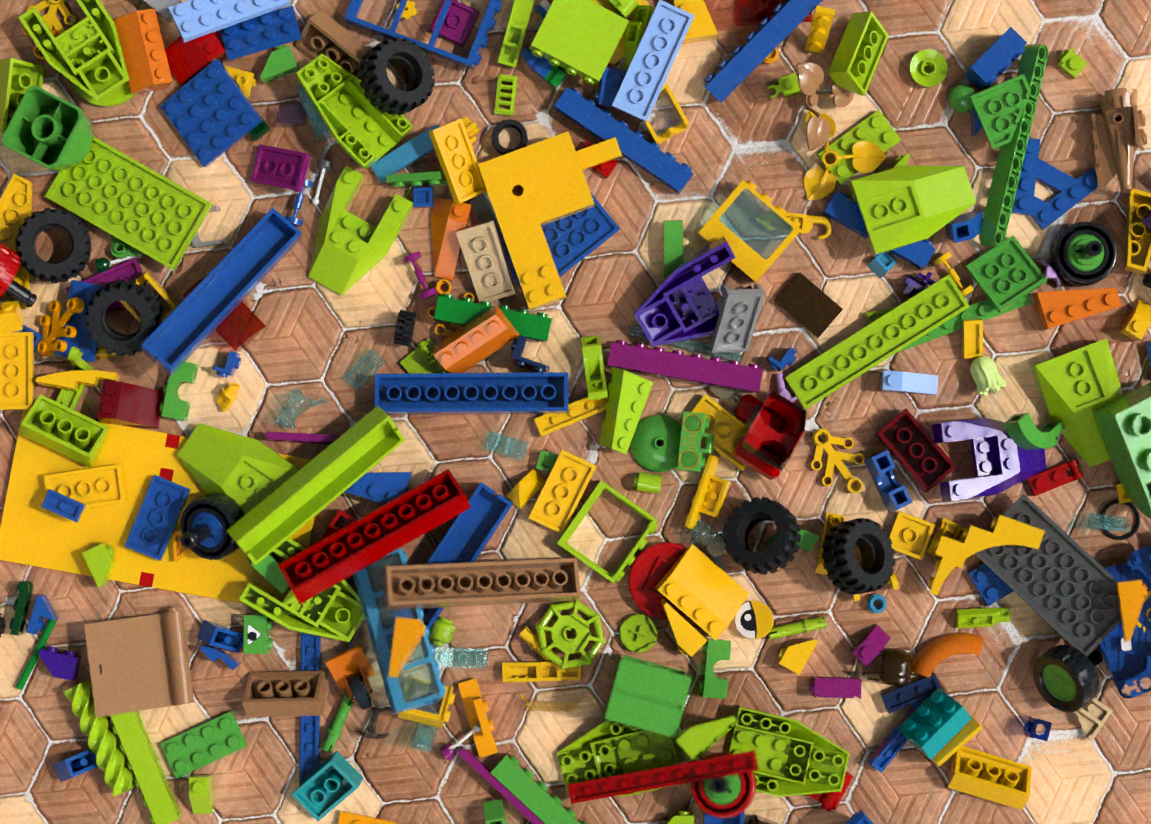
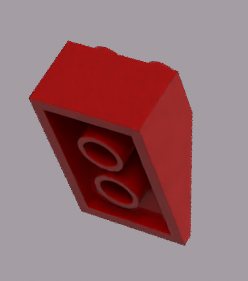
M214 32L185 43L180 36L165 49L169 69L180 86L193 79L215 59L222 61L227 57L224 47Z

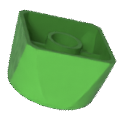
M34 85L27 88L2 137L4 146L50 170H66L79 164L88 154L93 141V128L84 110Z

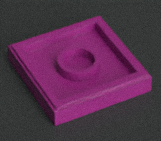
M443 0L429 29L431 32L434 31L445 0ZM452 0L439 36L464 47L480 12L456 0Z

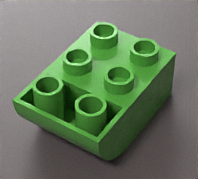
M1150 382L1092 412L1118 479L1124 486L1123 489L1134 505L1151 519Z

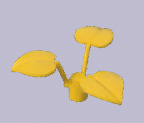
M810 111L807 113V116H806V119H805V134H806V125H807V122H808L809 118L812 117V116H816V115H814V114H813L812 112H810ZM818 112L821 115V119H826L829 122V138H831L836 131L835 121L829 115ZM827 140L825 143L826 152L822 156L826 169L813 167L805 174L804 186L807 199L818 200L826 197L834 190L836 177L828 173L829 166L836 165L840 159L853 158L852 165L858 172L869 173L885 160L886 156L883 150L870 141H859L852 147L853 155L840 156L837 151L829 150Z

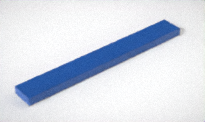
M301 632V671H321V636ZM300 716L299 786L320 766V716Z

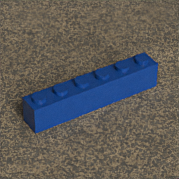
M835 192L823 215L865 239L869 236L857 201L855 203L850 200V196L844 192ZM925 239L889 252L916 268L923 270L936 248L932 246V242Z

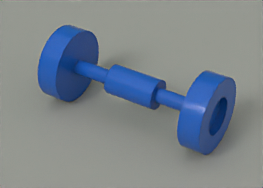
M307 179L304 180L302 192L296 195L293 217H284L291 224L302 227L303 220L296 217L298 210L302 206L304 187L312 188L314 183Z

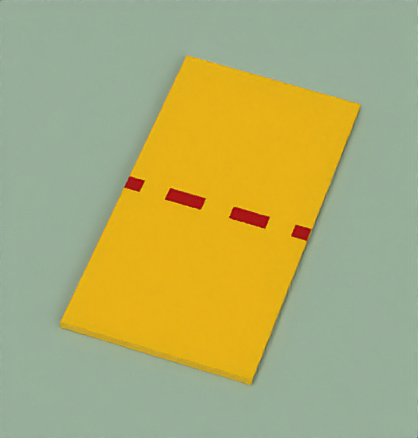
M30 410L22 411L0 526V560L92 576L82 553L99 544L108 543L115 551V562L109 580L242 604L245 603L239 600V596L247 583L251 582L281 601L285 599L289 591H285L283 594L279 592L249 563L246 554L241 548L219 560L204 559L190 550L178 562H174L173 537L170 539L162 561L125 547L154 475L191 489L174 532L181 530V517L187 505L197 498L206 495L177 455L189 437L102 423L109 427V431L102 449L91 468L122 464L127 502L85 508L79 522L76 523L56 513L49 514L47 509L41 507L46 497L43 475L90 469V467L21 435V423ZM279 454L299 469H302L312 460ZM315 516L289 538L306 548L310 547ZM272 551V553H273L281 562L287 560V559L283 558L282 556H280V555H278L277 553H275V552Z

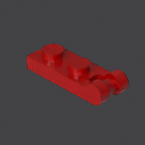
M1071 460L1028 478L1027 482L1033 496L1083 478L1084 474L1079 470L1078 460ZM1071 468L1073 475L1068 476L1066 469Z

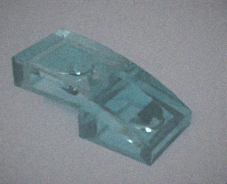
M487 192L469 199L479 224L493 220L497 230L500 225Z
M489 431L484 449L524 461L529 442Z

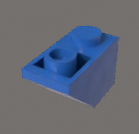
M982 211L957 216L945 225L947 238L957 243L973 239L980 234L983 222Z

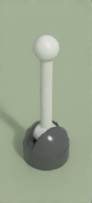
M319 158L317 169L321 174L315 198L312 199L314 205L319 204L318 198L324 174L328 173L333 165V162Z

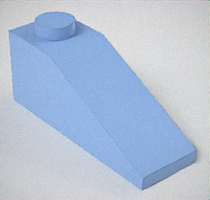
M887 370L880 372L879 391L937 395V375Z

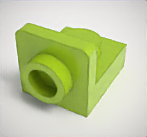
M1071 47L1068 51L1066 49L1063 50L1058 56L1060 61L1056 65L1075 79L1087 62L1074 53L1075 49Z

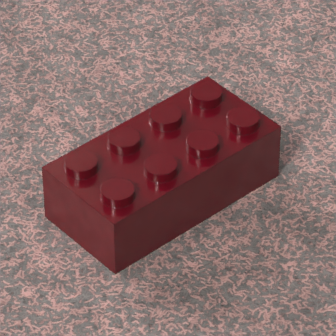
M907 408L900 411L874 434L923 492H929L957 468L938 444H934L932 437Z

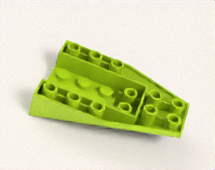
M900 166L851 180L848 184L854 202L857 201L869 236L866 239L872 257L928 239L976 203L964 166Z
M1107 338L1031 366L1030 369L1050 420L1052 422L1063 421L1065 428L1061 431V434L1089 467H1093L1111 460L1092 412L1123 396Z
M201 423L197 425L177 454L206 494L222 493L231 497L240 505L245 515L300 470L259 440Z
M739 705L729 753L735 754L755 750L759 770L753 771L756 778L757 792L784 797L842 791L850 752L797 720Z
M611 720L603 722L556 753L566 791H568L567 785L570 783L681 763L673 737ZM657 789L646 790V791L635 792V793H629V794L618 795V796L627 797V796H631V795H635V794H640V793H644V792H648V791H653V790H657Z

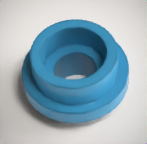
M880 594L871 595L867 601V607L873 613L883 612L887 605L886 599ZM875 600H879L880 605L878 607H874L873 602Z

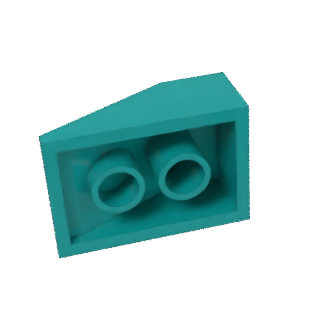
M335 751L291 795L317 821H320L359 788L363 777L338 751Z

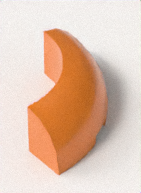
M952 633L937 637L920 649L912 659V671L929 678L934 668L941 661L952 655L969 653L980 656L984 638L971 633Z

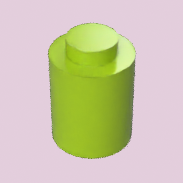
M639 472V475L634 477L633 486L637 487L636 491L659 494L662 475Z

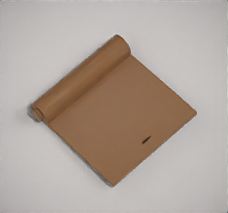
M178 607L168 608L166 613L84 624L95 717L194 703L182 610L178 611Z

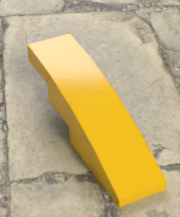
M75 370L37 377L35 382L42 386L77 392L79 384L98 388L99 380L119 382L120 376L115 372Z
M552 661L502 663V682L583 680L582 666L561 670V667Z

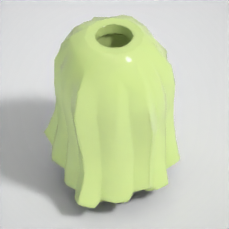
M982 356L971 363L970 372L977 385L978 395L987 396L989 389L994 394L999 392L1000 388L1004 389L1006 387V381L999 374L995 361L989 356Z

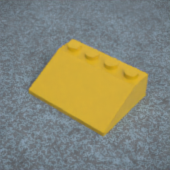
M693 544L689 546L654 587L715 640L727 628L749 595L744 588Z

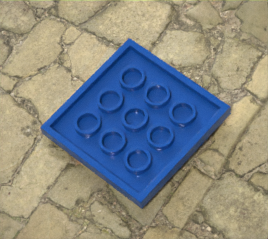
M215 59L160 105L203 167H208L263 121L219 59Z

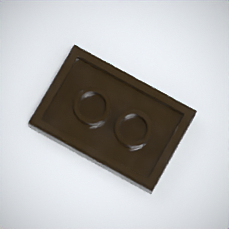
M800 272L774 301L817 339L843 310Z

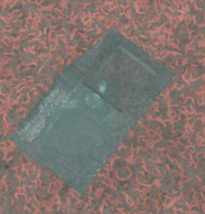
M418 723L412 748L431 753L438 727Z

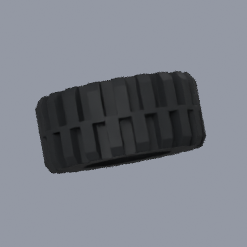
M394 37L382 41L365 53L359 65L361 71L358 72V78L361 79L359 84L361 89L365 91L364 96L366 99L369 98L371 100L370 104L374 107L378 106L379 111L383 113L388 111L389 115H402L425 103L428 97L431 96L433 92L431 87L435 83V79H432V76L435 75L434 69H431L430 66L432 62L425 56L426 52L420 50L419 45L416 43L411 44V41L405 38L401 40L400 37ZM387 62L396 64L404 72L407 81L406 91L396 88L389 80L386 70Z
M45 208L44 211L39 212L38 210L31 217L28 216L24 220V224L20 225L15 240L16 253L20 256L23 268L31 276L43 282H66L70 278H75L80 271L84 270L90 259L91 240L86 226L73 213L62 211L60 208ZM49 228H58L69 235L72 241V251L66 260L52 264L43 261L37 255L35 242L42 231Z
M119 279L117 282L111 281L102 286L91 297L86 306L87 311L84 314V320L87 321L85 328L86 331L91 333L89 335L90 339L98 343L96 345L98 348L101 349L103 347L107 349L106 353L112 354L114 352L117 353V356H123L124 354L131 356L136 352H141V345L162 324L161 317L163 316L162 310L159 309V300H155L153 297L155 294L152 291L149 292L145 289L147 286L142 283L138 285L134 280L127 282L125 279ZM115 301H126L134 305L141 315L142 322L140 328L133 334H121L113 330L106 319V311L110 304Z
M758 497L751 499V502L743 501L741 503L742 506L740 508L736 506L733 509L734 514L732 516L729 515L726 519L729 521L728 525H724L723 531L726 532V535H723V542L727 544L725 545L727 553L730 554L731 559L738 563V565L755 574L758 572L761 575H766L768 571L775 573L778 571L777 568H785L787 566L786 562L788 560L792 561L795 558L792 556L794 551L798 552L799 550L797 542L801 541V535L798 534L800 526L796 523L797 519L787 508L774 499L770 500L767 497H762L760 500ZM772 520L776 525V536L772 544L765 550L759 552L751 551L748 546V536L751 529L761 521Z
M858 518L838 523L827 533L826 541L822 545L824 551L821 553L822 559H824L823 567L824 570H827V577L833 581L832 584L842 592L850 595L873 592L883 588L890 580L889 576H892L894 571L895 559L893 555L895 551L891 546V538L887 537L888 533L881 529V525L868 518ZM855 544L862 555V568L859 567L855 558Z

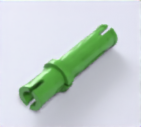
M343 695L330 728H327V735L321 746V749L332 753L338 737L342 735L340 732L353 705L351 698L347 695Z

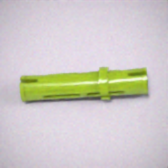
M825 616L809 620L805 618L800 622L773 627L769 632L770 640L803 632L807 634L812 630L827 628Z

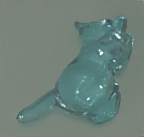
M293 390L287 398L288 405L279 411L275 418V423L281 424V427L295 430V419L311 407L327 403L328 399L320 398L312 401L301 390Z
M698 520L697 526H694L691 530L690 544L695 542L701 543L708 553L714 557L718 567L724 571V563L721 556L726 550L725 545L727 544L723 542V535H726V532L721 530L714 533L707 523Z

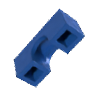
M888 450L864 460L888 512L896 511L913 502L905 485H900L894 477L893 468L896 466Z

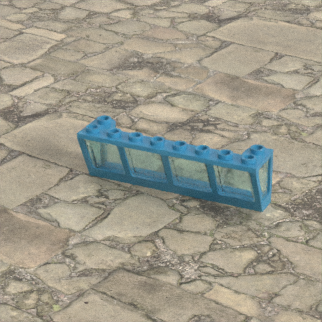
M401 547L353 574L392 715L437 703L446 693L445 685L439 678L440 668L438 663L434 661L433 655H435L433 645L429 644V630L426 625L424 636H421L420 643L397 678L389 677L396 617L419 620L424 618L422 608L385 610L382 571L386 566H406L408 562L405 551H402Z

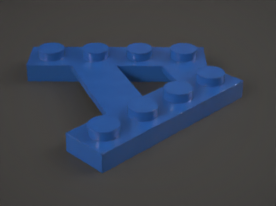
M1029 138L1012 214L1029 215L1041 230H1044L1098 188L1097 174L1091 168L1078 179L1069 176L1039 159L1041 139ZM1036 179L1060 193L1047 203L1035 197Z

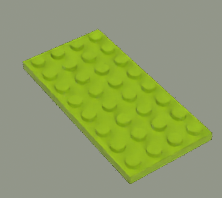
M94 136L86 157L76 166L60 170L45 195L46 198L174 271L213 206L207 200Z

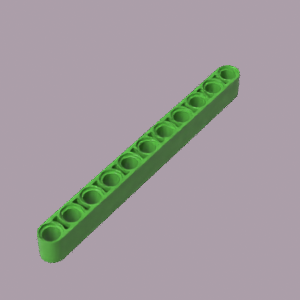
M1044 44L1025 45V51L1021 56L1017 76L1025 75L1031 89V94L1011 142L1001 146L999 149L979 235V241L982 245L1000 247L1004 244L1048 58V48Z

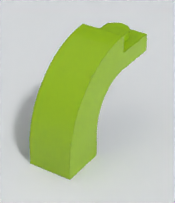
M600 335L581 337L589 400L607 398L608 392Z

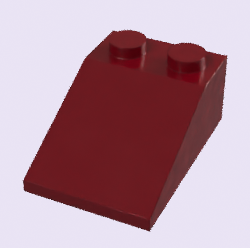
M103 380L97 418L101 423L158 429L161 416L160 404L163 401L164 392L124 382Z

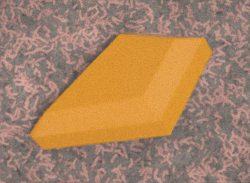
M181 530L172 533L174 562H178L191 550L182 546L180 541L182 536Z

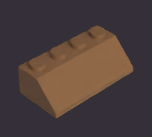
M320 10L309 18L301 33L302 39L297 41L296 46L313 60L319 55L324 54L358 78V72L361 71L359 69L360 62L363 60L365 53L370 49Z
M249 672L242 699L247 717L322 716L326 701L325 672Z

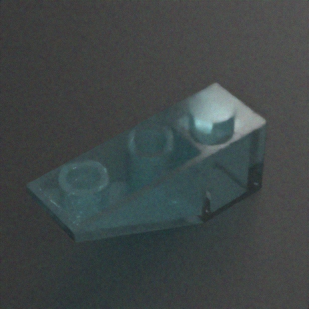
M433 646L435 655H433L434 661L438 663L439 667L487 668L488 649Z

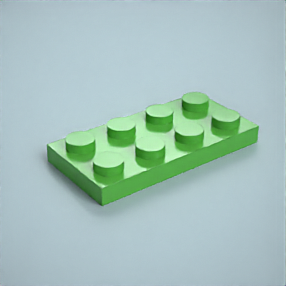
M230 711L161 743V746L177 779L247 747L248 744L233 711Z

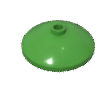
M654 415L642 420L637 425L631 441V450L636 461L645 469L653 472H666L677 467L681 424L677 420L665 415ZM660 439L664 442L662 447L657 446V440Z

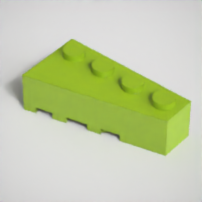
M611 367L610 374H612V380L608 385V391H610L609 399L605 404L606 418L602 423L599 445L627 454L653 382L628 371Z

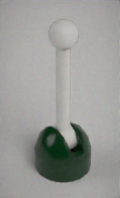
M143 254L111 261L105 257L95 260L99 273L110 269L111 264L133 258L139 259Z

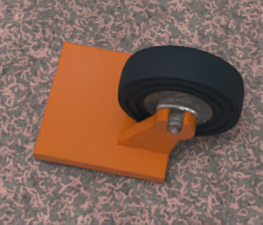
M361 645L325 660L339 689L346 688L352 702L357 700L362 709L372 706L369 694L373 693V689L368 677L375 675V672Z

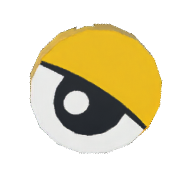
M749 601L744 603L736 613L735 624L737 630L743 636L758 640L770 632L774 625V616L766 604L759 601Z

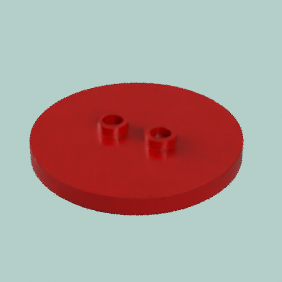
M662 542L645 548L637 555L630 567L628 586L632 599L643 612L654 618L667 619L661 600L664 598L682 616L685 615L654 587L688 548L676 543Z

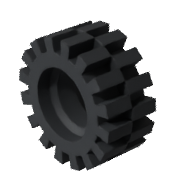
M400 310L396 322L394 344L410 346L416 319L415 312Z

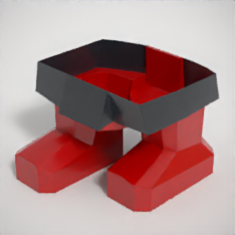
M773 390L767 394L763 401L751 394L744 395L734 412L736 418L746 423L744 428L748 432L739 439L732 451L733 456L769 480L776 479L791 459L795 447L804 434L806 410Z

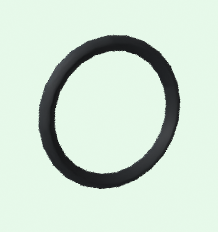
M1113 500L1107 503L1101 511V528L1103 532L1112 539H1128L1132 537L1139 528V512L1132 503H1121L1128 505L1134 511L1136 516V524L1134 529L1127 535H1113L1106 529L1104 525V514L1106 510L1110 506L1119 503V500Z

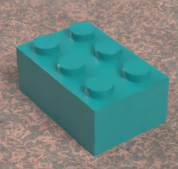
M938 687L898 729L909 743L931 760L972 718L961 704Z

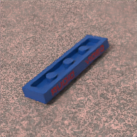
M917 701L867 760L879 772L882 773L907 743L906 738L899 731L898 727L920 706Z

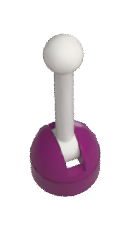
M475 724L473 729L454 745L449 743L441 747L440 752L448 761L454 758L457 751L456 747L474 732L480 731V725Z

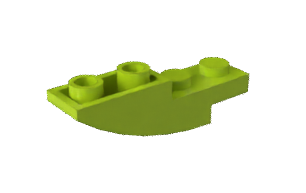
M514 0L497 63L516 68L534 0Z
M638 5L634 22H629L625 35L626 72L654 13L655 7L651 5Z

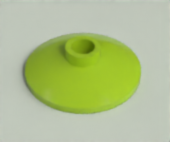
M924 49L914 55L910 62L909 70L912 79L917 84L923 87H934L945 79L948 65L945 57L940 52L933 49ZM924 67H929L931 72H925Z

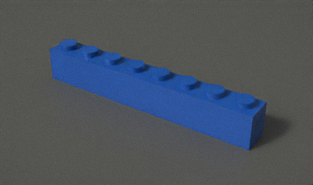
M786 0L783 4L779 3L772 10L774 13L769 18L765 17L759 23L760 27L755 32L751 31L745 37L746 42L742 46L737 45L731 52L733 55L728 60L726 58L722 60L718 65L719 69L714 74L711 72L704 79V87L722 103L823 0Z
M568 87L565 89L554 105L556 111L602 142L616 137L622 156L680 195L693 176L691 167L685 163L680 164L675 161L676 157L671 153H663L659 150L660 146L652 141L649 143L644 140L645 136L636 130L633 132L628 129V124L622 120L618 122L612 118L613 114L608 110H600L596 102L589 98L586 100L581 97L582 93L577 89H570Z

